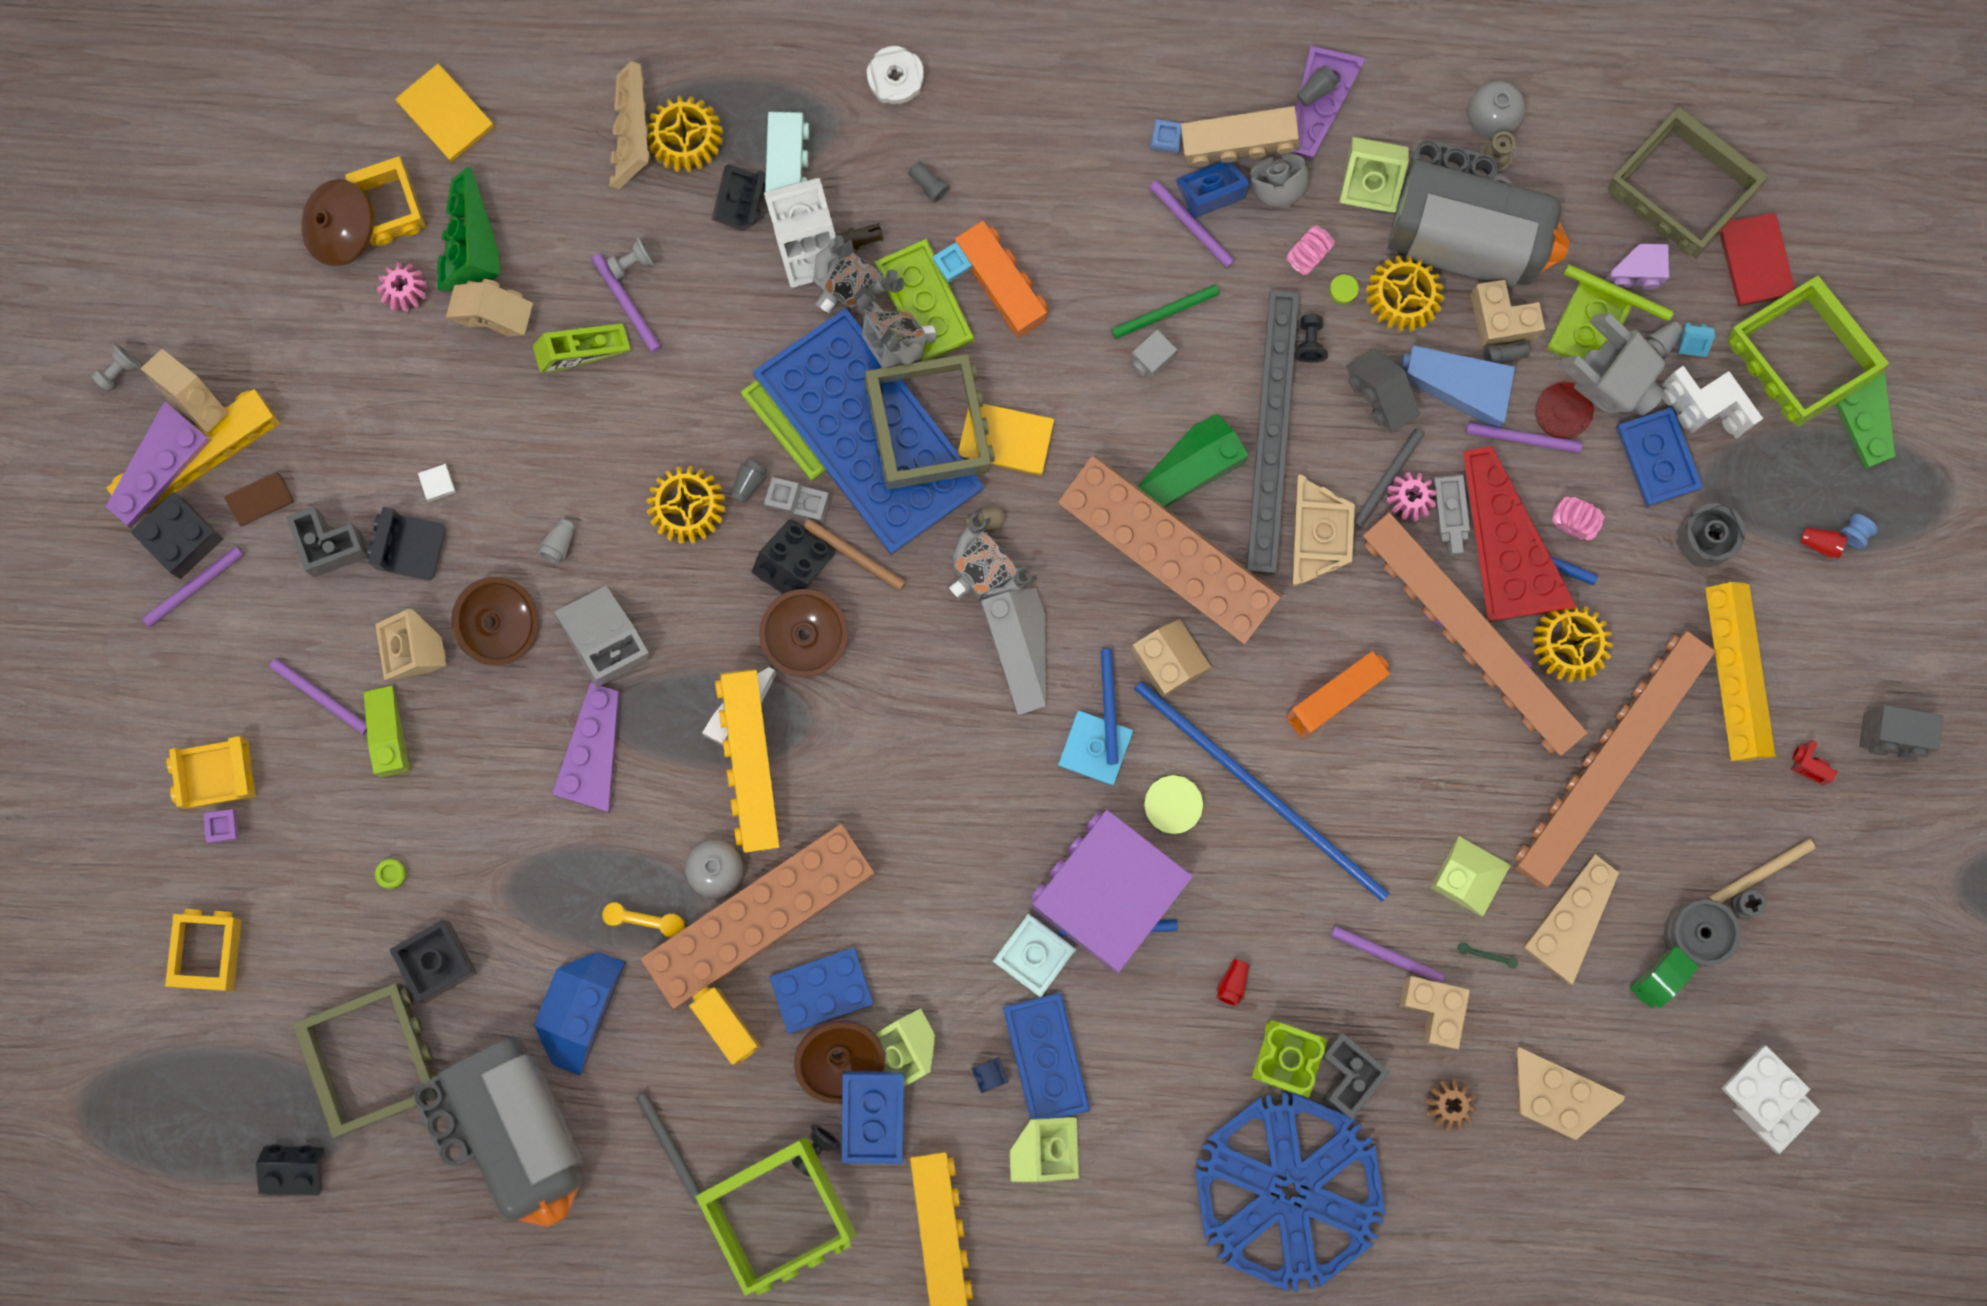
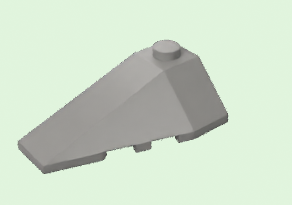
M1037 589L1008 591L981 600V609L1017 715L1020 716L1046 707L1045 612Z

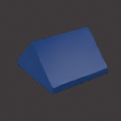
M1220 161L1176 179L1188 210L1194 218L1245 199L1249 187L1248 179L1232 162L1223 163Z

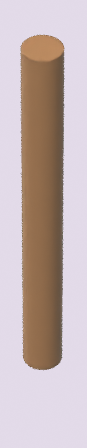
M809 518L806 521L804 529L897 590L901 591L904 587L905 580Z

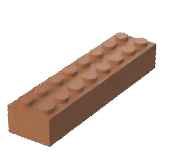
M1092 456L1058 501V504L1243 644L1248 642L1283 596L1098 456Z
M840 824L640 959L671 1007L678 1010L693 1000L692 997L705 987H712L876 875L843 825Z

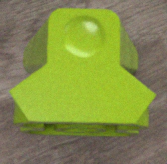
M1267 1021L1264 1029V1041L1251 1078L1281 1090L1309 1098L1328 1040L1280 1022Z

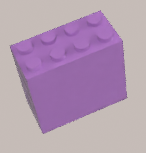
M1106 810L1103 815L1097 812L1085 828L1089 833L1084 839L1079 835L1067 851L1071 855L1068 860L1064 862L1060 859L1049 874L1053 878L1047 886L1042 883L1031 896V900L1034 901L1031 908L1114 974H1117L1193 876L1114 814Z

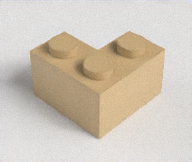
M483 279L482 282L478 283L467 281V284L454 285L446 318L468 328L487 327L508 337L524 336L533 303L524 299L523 294L514 290L506 291L499 288L500 284L493 280Z
M1505 280L1477 284L1470 294L1482 349H1484L1485 345L1489 344L1496 345L1501 343L1503 345L1521 341L1522 339L1526 341L1537 340L1545 331L1540 303L1511 307Z
M1405 977L1399 1007L1428 1013L1423 1043L1452 1050L1459 1049L1470 990L1417 977Z

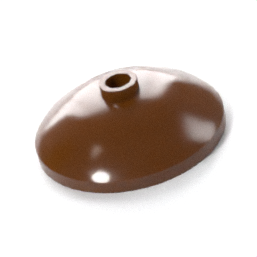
M341 179L323 183L310 195L305 204L301 220L302 238L308 252L317 261L330 266H343L356 260L368 246L374 227L373 207L365 191L357 184Z
M489 577L473 582L460 593L452 610V631L457 644L466 655L482 664L495 666L509 664L518 660L531 648L538 632V612L533 599L522 586L506 578ZM487 617L492 619V626L490 628L485 625Z
M797 589L782 594L768 606L760 623L759 637L762 650L773 666L785 674L806 678L828 671L839 661L847 645L848 627L842 610L830 597L815 590ZM808 630L810 632L809 639H800V631Z
M835 1020L815 1027L801 1040L794 1057L795 1075L802 1089L811 1097L831 1104L843 1103V1071L883 1072L885 1066L883 1047L875 1033L868 1027L850 1020ZM835 1050H842L840 1054H833Z

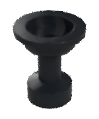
M1316 314L1302 316L1300 318V328L1306 331V342L1302 343L1294 351V358L1305 363H1316L1326 360L1328 358V351L1324 349L1322 344L1317 342V331L1323 329V317Z
M817 1124L811 1125V1139L814 1142L812 1146L817 1156L823 1150L832 1151L834 1148L839 1149L841 1147V1143L830 1132ZM799 1154L794 1158L792 1164L803 1174L810 1176Z

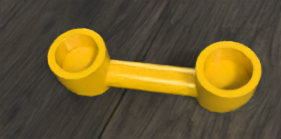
M616 902L607 904L602 913L604 922L609 926L618 927L625 922L660 929L669 938L685 929V922L679 915L667 914L662 918L631 912Z

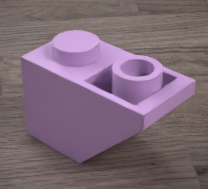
M1639 244L1609 273L1605 281L1623 289L1630 288L1631 286H1642L1646 290L1660 288L1669 278L1668 244Z

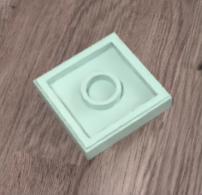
M1028 913L993 962L1041 998L1076 949Z

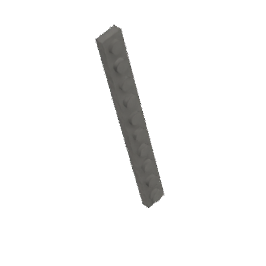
M1270 290L1246 567L1252 573L1275 575L1277 571L1299 293Z

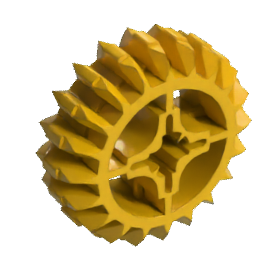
M678 96V103L673 104L670 99H667L668 107L664 108L658 105L659 115L651 113L650 119L653 123L646 125L649 132L646 137L647 142L651 143L648 147L650 153H656L654 157L658 163L664 161V167L667 169L674 164V169L678 173L682 166H685L686 171L690 173L692 170L691 166L696 165L701 170V162L703 160L711 164L712 159L709 154L718 155L719 151L716 146L722 145L723 141L720 135L723 134L722 126L718 125L720 123L719 116H713V108L711 106L705 108V102L702 99L695 104L692 96L688 98L687 102H683V98ZM687 117L696 118L704 125L700 126L699 123H690ZM677 119L673 126L667 127L670 122ZM683 125H685L687 137H685L686 144H684L682 132H684ZM702 142V144L699 147L692 150V147L696 143ZM664 143L677 145L682 149V152L673 151L667 148Z
M1400 255L1396 256L1394 263L1387 259L1384 262V267H1376V275H1371L1369 278V282L1372 285H1368L1366 288V293L1370 294L1366 299V303L1374 305L1370 310L1371 314H1380L1377 319L1378 323L1383 322L1385 319L1388 321L1387 329H1391L1395 324L1399 333L1403 331L1405 326H1407L1408 331L1411 333L1414 332L1416 325L1423 329L1426 326V321L1432 322L1435 319L1434 313H1439L1441 310V306L1438 303H1442L1444 300V295L1439 293L1444 287L1443 284L1436 283L1440 278L1439 274H1430L1433 269L1432 265L1423 268V260L1420 259L1415 264L1412 263L1413 258L1411 256L1407 257L1406 261L1403 262ZM1397 275L1408 276L1404 281L1389 280V278ZM1416 281H1419L1426 292V297L1424 296L1423 292L1418 290L1416 286ZM1407 285H1410L1407 291L1409 294L1401 304V293L1403 290L1405 291ZM1383 291L1393 300V308L1386 302ZM1406 307L1421 308V310L1414 313L1401 312Z
M679 466L676 468L677 475L673 476L668 470L665 472L668 478L666 481L660 477L656 479L660 488H650V492L656 497L647 498V503L654 506L647 509V514L655 516L650 522L653 527L659 526L657 532L661 536L668 532L667 539L672 542L678 535L679 544H684L686 537L689 536L691 544H695V535L699 534L703 540H706L707 536L704 532L706 529L711 533L716 532L712 522L722 523V518L716 513H725V506L719 504L725 501V496L717 494L722 488L720 484L712 485L715 480L712 475L704 479L705 471L703 469H700L694 475V468L689 466L687 473L683 474V470ZM687 484L702 488L709 496L701 497V495L690 494ZM677 487V496L673 500L667 501V504L664 505L667 495ZM684 494L687 500H689L690 502L688 509L689 516H687L685 510H683L682 506H684L683 501H685ZM705 506H709L706 515L695 524L696 513L704 510ZM671 513L672 516H682L685 526H678L669 522L664 517V514Z
M1578 606L1575 609L1548 613L1549 617L1543 616L1540 618L1539 621L1542 626L1534 628V632L1540 636L1534 637L1532 643L1540 645V647L1533 650V654H1542L1543 658L1538 661V665L1541 666L1545 663L1549 665L1545 671L1546 674L1556 670V680H1561L1566 674L1568 683H1572L1575 676L1580 682L1586 680V674L1592 678L1597 675L1596 669H1604L1605 664L1602 660H1608L1611 657L1605 650L1612 648L1613 644L1605 641V639L1610 637L1612 632H1603L1602 628L1606 626L1607 621L1604 620L1598 623L1596 621L1599 616L1598 612H1594L1589 616L1588 606H1584L1580 612L1578 611ZM1561 622V639L1551 643L1553 628L1557 623ZM1572 622L1581 624L1589 633L1580 632L1576 624ZM1569 639L1576 642L1582 641L1576 647L1568 644L1562 645ZM1593 643L1592 656L1584 664L1582 657H1584V646ZM1555 653H1563L1567 656L1569 663L1573 665L1563 662Z

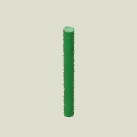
M1214 284L1111 329L1112 335L1116 340L1220 295L1218 287Z

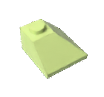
M1458 836L1430 888L1483 917L1511 865Z
M921 1009L875 1033L882 1044L885 1055L883 1072H904V1087L930 1073L935 1034Z
M1077 1117L1030 1120L1010 1150L1011 1182L1079 1179Z

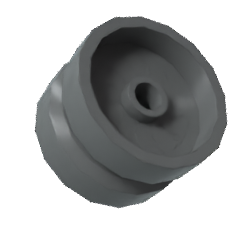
M1704 899L1682 904L1671 912L1665 922L1664 939L1667 949L1670 950L1677 946L1699 967L1723 963L1733 956L1740 942L1741 930L1738 919L1730 908L1719 901Z

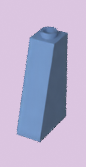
M1412 346L1408 354H1403L1400 367L1405 370L1410 385L1489 426L1500 428L1504 424L1515 367L1418 346Z

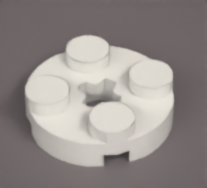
M890 46L881 49L874 55L875 58L869 63L867 68V80L870 90L877 96L880 102L901 104L919 95L924 74L922 63L915 54L913 55L906 51V48L900 46ZM896 69L898 73H903V76L898 81L889 79L888 76L891 75V70Z

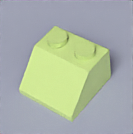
M1352 137L1339 203L1395 213L1409 162V147Z

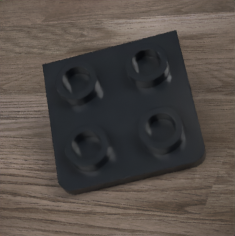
M382 507L381 514H377L374 521V531H376L374 542H370L367 549L369 564L376 570L423 580H432L435 577L446 532L445 526L441 523L402 516L395 509Z
M788 520L759 551L751 572L782 594L797 589H809L812 580L834 557L836 550L804 529L796 521Z

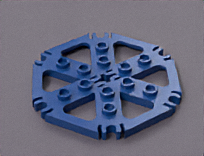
M1284 1092L1281 1093L1282 1102L1280 1105L1275 1106L1271 1101V1095L1268 1094L1265 1095L1267 1108L1264 1109L1262 1096H1260L1206 1138V1140H1211L1217 1146L1214 1148L1209 1144H1203L1202 1148L1208 1150L1211 1153V1157L1208 1161L1197 1159L1196 1163L1202 1167H1207V1171H1201L1195 1167L1194 1169L1204 1239L1216 1232V1236H1212L1207 1244L1210 1247L1216 1242L1223 1244V1251L1217 1255L1218 1259H1224L1231 1252L1232 1255L1223 1264L1286 1291H1289L1288 1279L1291 1278V1288L1294 1292H1297L1298 1281L1301 1278L1307 1279L1308 1287L1312 1290L1315 1287V1281L1312 1276L1316 1275L1317 1287L1320 1288L1373 1246L1374 1243L1367 1242L1363 1237L1366 1235L1371 1239L1378 1238V1235L1370 1232L1369 1225L1374 1221L1380 1224L1384 1223V1220L1373 1215V1212L1376 1211L1385 1215L1375 1144H1372L1369 1149L1364 1151L1363 1147L1371 1143V1137L1368 1136L1363 1141L1356 1139V1132L1362 1128L1361 1124L1353 1125L1350 1130H1347L1348 1126L1356 1121L1355 1119H1349L1341 1113L1291 1092V1105H1288V1095ZM1301 1112H1306L1330 1122L1334 1126L1335 1133L1331 1139L1301 1161L1295 1117ZM1253 1118H1258L1264 1123L1270 1166L1235 1152L1228 1146L1229 1137ZM1354 1161H1360L1364 1165L1368 1198L1361 1204L1321 1188ZM1280 1175L1286 1179L1284 1181L1282 1179L1277 1178V1176ZM1215 1179H1223L1256 1193L1258 1196L1228 1220L1221 1222L1216 1220L1213 1215L1210 1184ZM1290 1183H1294V1190L1305 1197L1303 1199L1298 1196H1291L1289 1200H1286L1285 1193L1281 1191L1282 1189L1275 1187V1184L1283 1187V1185L1289 1186ZM1301 1185L1308 1187V1189L1305 1190L1300 1187ZM1271 1192L1278 1194V1198L1270 1195ZM1294 1202L1301 1204V1207L1293 1205ZM1309 1216L1343 1230L1350 1236V1245L1327 1264L1322 1265L1315 1261ZM1278 1221L1284 1262L1281 1269L1272 1271L1247 1260L1243 1255V1249Z

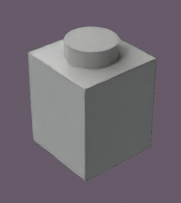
M1156 330L1132 352L1131 361L1133 363L1131 366L1140 376L1143 377L1145 375L1151 380L1175 358L1177 349Z

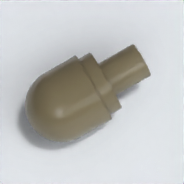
M993 506L979 510L981 511L977 517L979 523L983 524L987 518L991 520L990 524L980 531L999 529L1004 524L1005 515L1000 508ZM970 517L964 518L965 528L970 524Z

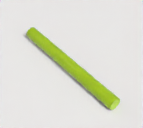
M1570 264L1567 265L1563 275L1668 322L1674 311Z

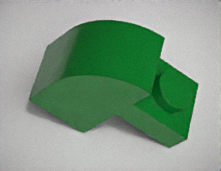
M1675 946L1662 954L1650 971L1637 978L1629 989L1636 994L1641 1002L1647 1004L1650 1008L1655 1006L1661 1008L1684 987L1699 966Z

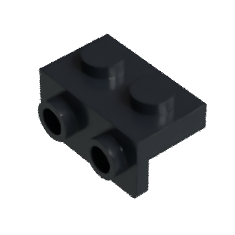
M730 164L724 166L712 220L742 231L755 225L760 214V209L757 208L759 198L763 196L766 189V182L764 181L765 172L759 170L756 173H752Z
M278 1144L264 1146L256 1161L258 1194L320 1195L322 1191L320 1162L324 1156V1148L310 1145L300 1147H287Z

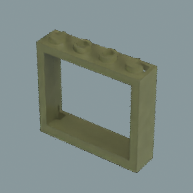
M1678 106L1612 177L1608 190L1615 200L1624 202L1632 208L1638 218L1647 220L1655 226L1656 231L1661 236L1669 237L1674 241L1680 251L1697 259L1761 190L1768 175ZM1672 132L1747 189L1701 240L1626 182Z
M968 354L865 371L864 382L886 490L989 472L991 462H995L992 445H987L985 435L989 434L988 422L986 417L981 418L980 407H983L982 394L980 390L975 389L974 380H977V370L975 363H970ZM961 370L979 457L897 471L880 383Z
M395 983L293 1023L332 1138L345 1136L417 1106L413 1096L347 1122L320 1046L315 1026L391 997L421 1084L438 1076V1072L433 1073L430 1064L433 1061L431 1049L428 1044L423 1045L420 1033L423 1032L421 1021L417 1015L413 1017L410 1005L413 1004L412 996H409L407 987L403 988L402 984ZM430 1088L426 1091L424 1096L426 1103L437 1099L436 1090Z

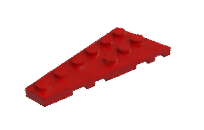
M1488 446L1463 451L1488 621L1496 622L1577 608L1494 448Z

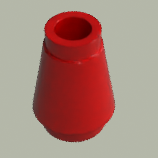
M1805 527L1800 544L1830 559L1832 557L1840 559L1847 537L1841 535L1839 531Z
M1233 959L1232 964L1216 987L1218 992L1216 998L1219 1001L1228 1005L1238 1006L1240 1001L1244 1000L1249 964Z

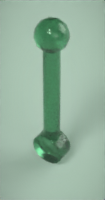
M1460 943L1457 946V951L1461 955L1473 954L1507 964L1511 969L1518 966V960L1515 957L1505 958L1473 949L1467 943Z

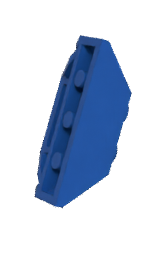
M595 952L556 969L534 1024L552 1065L578 1075L582 1074L626 962L600 952Z

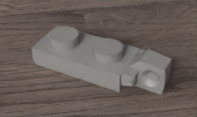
M1463 475L1434 477L1433 489L1437 493L1435 496L1439 536L1441 542H1447L1449 557H1460L1464 553L1463 541L1468 540V533L1470 531Z

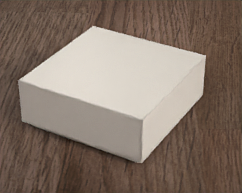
M446 464L418 473L428 502L456 493Z

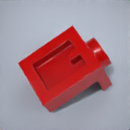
M1810 740L1803 745L1799 744L1792 755V760L1795 762L1791 770L1821 785L1833 782L1838 771L1830 768V763L1821 758H1811L1817 742Z

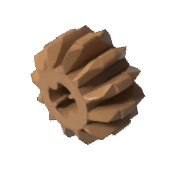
M1451 1080L1449 1087L1445 1081H1440V1091L1436 1088H1430L1429 1090L1435 1096V1099H1425V1104L1433 1105L1434 1109L1428 1110L1426 1114L1429 1117L1438 1115L1433 1125L1439 1127L1444 1122L1445 1131H1451L1453 1123L1457 1130H1463L1462 1120L1470 1124L1473 1122L1472 1117L1467 1114L1468 1111L1477 1112V1107L1469 1106V1102L1474 1101L1476 1096L1474 1094L1465 1096L1469 1086L1464 1084L1458 1089L1457 1080ZM1455 1099L1457 1102L1454 1104V1106H1457L1456 1111L1447 1112L1446 1108L1448 1105H1445L1446 1100Z

